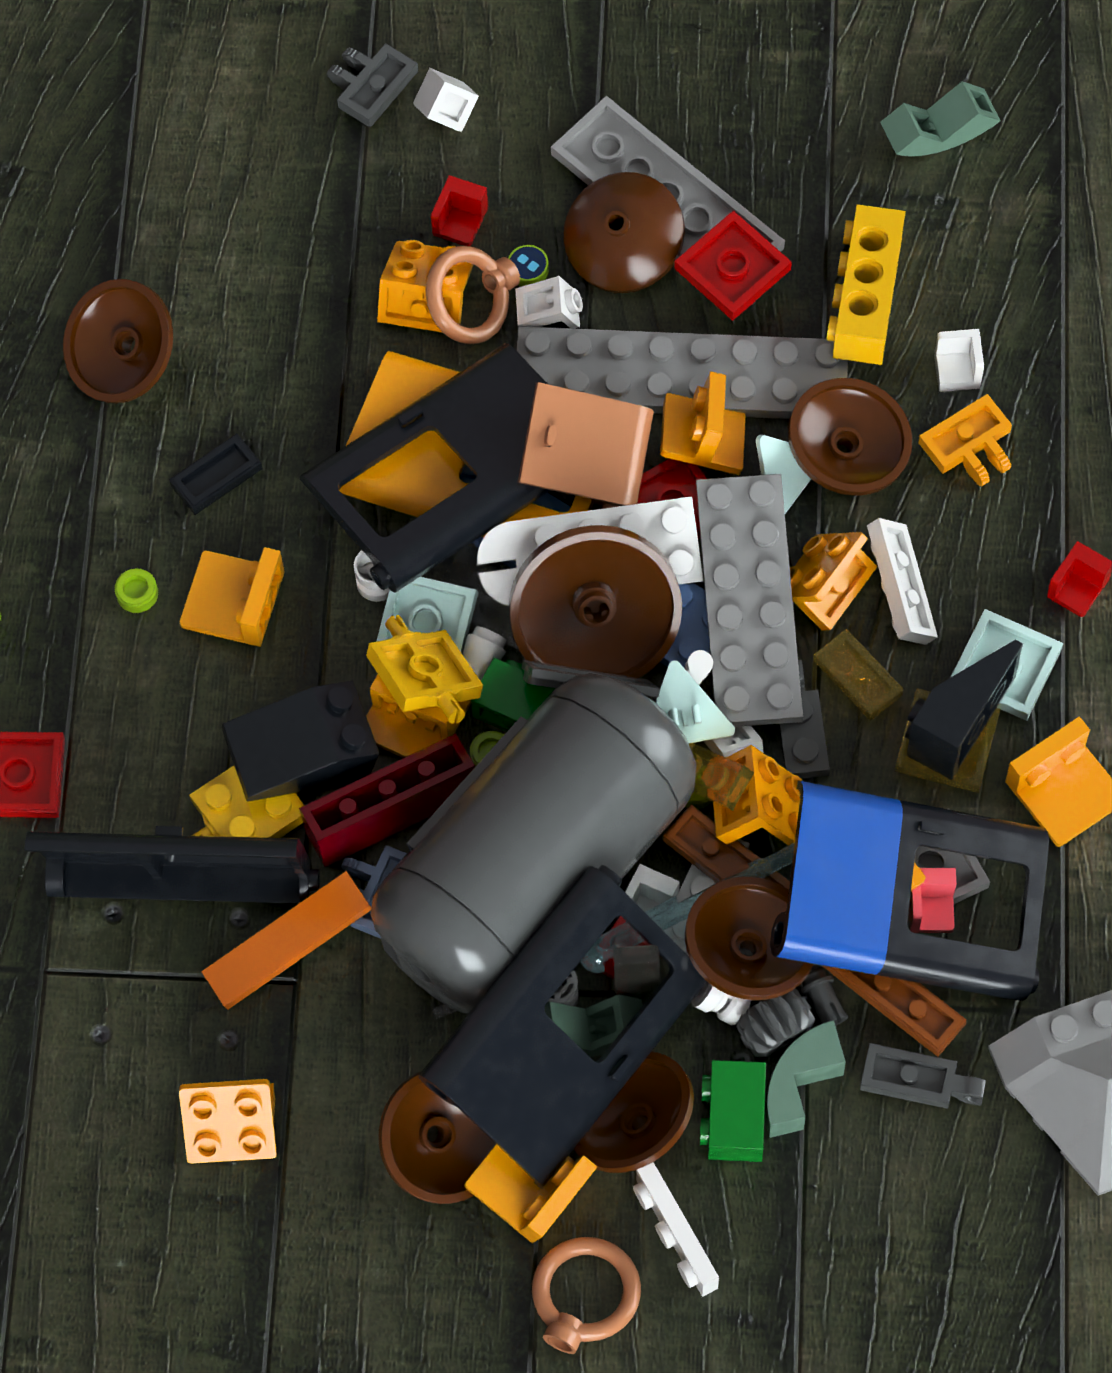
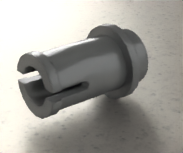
M824 969L813 972L802 982V995L808 996L821 1024L834 1020L836 1026L848 1019V1015L845 1013L832 986L834 982L833 976H827Z

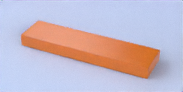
M345 871L201 972L223 1006L229 1010L371 911V905L350 874Z

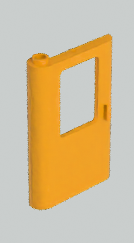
M387 351L346 446L460 372L393 351ZM427 431L343 485L339 491L343 495L419 517L468 485V483L461 481L459 478L465 463L435 431ZM575 496L572 506L567 512H559L531 503L502 523L592 510L595 500Z

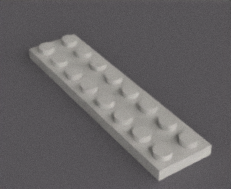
M518 326L517 352L549 385L644 406L652 409L654 413L663 414V402L667 393L693 399L697 386L704 387L710 371L726 375L725 410L742 412L746 414V417L790 419L796 403L808 389L829 379L847 378L848 360L833 358L834 341H827V339Z

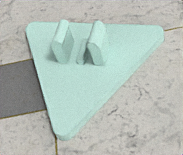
M758 435L756 447L761 475L781 474L786 514L811 478L796 462L789 442L766 435Z
M671 661L661 685L659 697H657L655 703L675 722L689 744L732 736L735 732V727L684 667L678 661Z

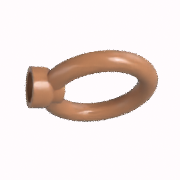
M457 246L448 249L434 261L427 276L426 301L432 319L446 336L459 343L479 344L489 340L501 329L505 322L509 308V290L519 285V271L510 259L501 257L495 261L486 252L475 247ZM467 262L480 268L483 271L482 282L484 287L490 293H493V306L488 319L482 325L475 328H467L455 322L448 314L443 302L442 284L448 270L457 263Z
M595 1237L573 1238L556 1245L542 1258L536 1268L532 1281L534 1306L540 1318L548 1326L543 1339L550 1346L568 1354H575L581 1342L599 1341L618 1333L634 1316L641 1297L640 1277L631 1258L615 1244ZM592 1255L600 1257L611 1263L621 1277L623 1294L620 1304L610 1316L601 1321L582 1323L578 1318L570 1314L560 1313L552 1302L550 1283L553 1274L561 1264L576 1256Z

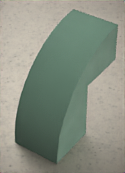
M962 81L927 110L903 103L880 123L896 155L923 156L959 146L986 132L1001 120L985 89Z
M618 994L586 1009L549 1001L546 1003L544 1010L546 1015L589 1057L603 1055L642 1007V1000Z
M834 1020L814 1027L801 1035L779 1059L773 1071L768 1089L766 1122L769 1138L804 1130L805 1113L799 1096L798 1086L844 1075L846 1061Z

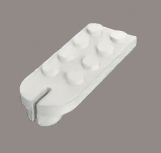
M692 497L505 522L497 525L485 535L479 545L476 566L515 560L516 568L477 574L485 592L496 602L509 606L513 581L524 561L536 548L548 539L567 530L590 525H605L629 530L655 545L669 561L679 585L704 581Z

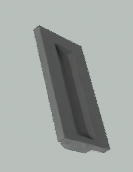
M529 660L522 661L521 668L524 670L523 680L532 685L558 688L575 676L593 673L619 679L636 688L645 696L659 697L660 688L647 679Z

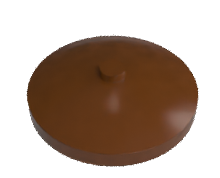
M590 525L557 534L545 541L529 555L513 581L509 598V617L515 642L526 660L640 678L652 670L673 645L681 624L682 598L672 566L655 545L644 537L623 528Z

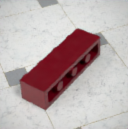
M455 733L299 808L306 835L324 867H327L431 817L470 774L475 765Z

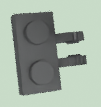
M385 43L372 59L350 47L343 52V60L348 66L354 68L359 73L357 77L345 69L343 70L338 65H332L327 71L330 80L344 90L337 99L338 108L371 128L418 73V63Z

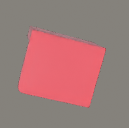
M920 868L926 879L924 883L912 890L910 895V931L913 933H952L955 927L953 896L957 885L956 868Z

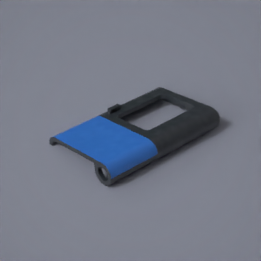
M797 780L796 789L800 792V803L787 909L777 916L772 927L770 948L773 956L1018 1001L1026 1000L1030 994L1036 991L1039 983V971L1036 968L1049 850V836L1045 828ZM919 846L1018 864L1025 869L1026 877L1019 941L1015 951L922 935L909 930L907 921L916 849Z

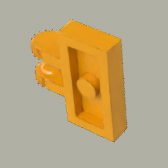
M988 394L919 436V445L942 474L963 462L969 476L973 478L976 484L982 487L990 481V477L986 468L975 454L983 449L988 460L1000 473H1004L1011 468L1008 456L996 441L1011 432L1012 424Z

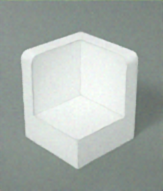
M429 68L413 104L428 119L462 132L479 96L464 82Z
M979 329L937 333L934 358L939 392L980 389L984 360Z
M639 864L625 893L662 929L679 893L680 882Z

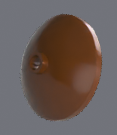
M635 172L614 173L591 183L574 200L564 225V246L573 268L591 285L613 293L639 291L659 281L675 264V260L679 257L685 236L684 217L673 194L656 179ZM615 220H624V225L621 229L612 230V224Z
M114 279L103 282L89 290L78 301L67 321L63 338V354L69 375L82 392L96 400L107 403H124L134 400L149 391L164 373L172 352L173 326L169 311L163 300L148 286L128 279ZM135 340V346L131 352V344Z
M834 378L814 385L800 397L789 419L788 440L796 462L813 481L836 493L856 496L872 494L885 489L901 475L910 459L912 432L904 411L887 392L863 380ZM837 445L845 446L849 452L844 453L840 451Z
M735 877L714 884L697 898L686 921L685 945L693 966L709 984L737 998L767 1000L787 994L805 980L814 965L813 963L775 957L772 955L770 948V937L774 921L781 912H785L787 909L789 893L787 888L762 878ZM740 949H748L753 955L746 956L740 952Z
M651 1052L574 1148L575 1152L580 1157L584 1155L597 1166V1170L608 1173L634 1171L659 1159L681 1137L692 1114L694 1094L691 1081L686 1072L671 1057L658 1052Z
M419 1072L404 1081L394 1091L383 1110L379 1125V1149L383 1163L395 1183L417 1199L438 1204L464 1201L474 1196L465 1188V1182L496 1143L458 1107L449 1104L432 1092L419 1079L418 1075L421 1073ZM435 1126L438 1130V1136L435 1141L431 1142L428 1139V1130Z

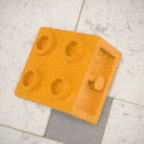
M417 240L396 241L380 278L377 322L442 332L432 319L427 306L426 281L434 261L442 253L456 246L442 248L424 245V243ZM467 262L453 265L446 273L442 284V298L445 308L451 318L460 325L463 291L474 266Z
M264 547L260 561H249L211 551H203L180 618L181 628L261 647L285 573L281 552Z
M1080 716L1010 762L1005 781L1037 823L1047 830L1049 838L1057 847L1063 846L1112 813V778L1086 747L1090 729Z
M752 745L711 765L710 774L716 838L728 845L763 828L794 849L800 803V792L796 789L797 780H803Z
M496 1144L468 1178L464 1186L533 1244L544 1236L596 1170L597 1166L584 1155L576 1161L568 1156L543 1189H541Z

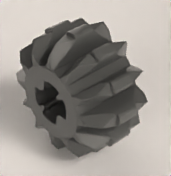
M793 989L782 996L760 1000L758 1004L749 1008L748 1012L741 1015L736 1028L741 1034L742 1042L747 1049L751 1050L754 1057H768L790 1046L801 1035L811 1030L815 1017L811 1013V1007L805 997H801L798 990Z

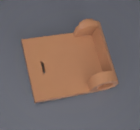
M537 382L518 483L595 500L594 503L601 506L602 509L637 504L654 411L632 403Z

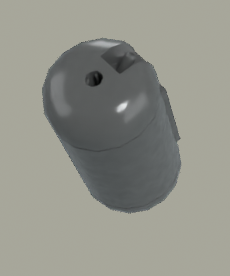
M588 673L575 676L553 690L527 720L521 716L408 841L407 845L410 851L379 885L373 895L371 917L375 931L381 937L384 951L407 976L432 997L451 1009L469 1014L588 866L598 869L601 865H604L622 879L687 805L695 789L696 760L683 732L655 702L636 688L619 679Z

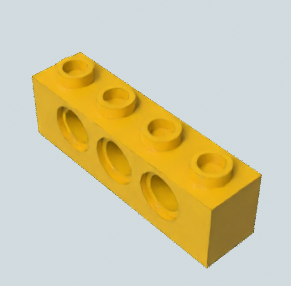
M857 204L854 221L846 220L843 244L850 245L849 252L841 251L837 276L844 277V283H835L832 308L839 309L838 317L830 316L827 331V341H834L833 358L882 365L906 211Z

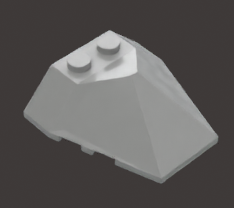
M1112 990L1033 1017L988 1046L1004 1088L1014 1099L1017 1098L1033 1117V1122L1041 1131L1044 1130L1061 1149L1060 1153L1097 1196L1112 1191Z

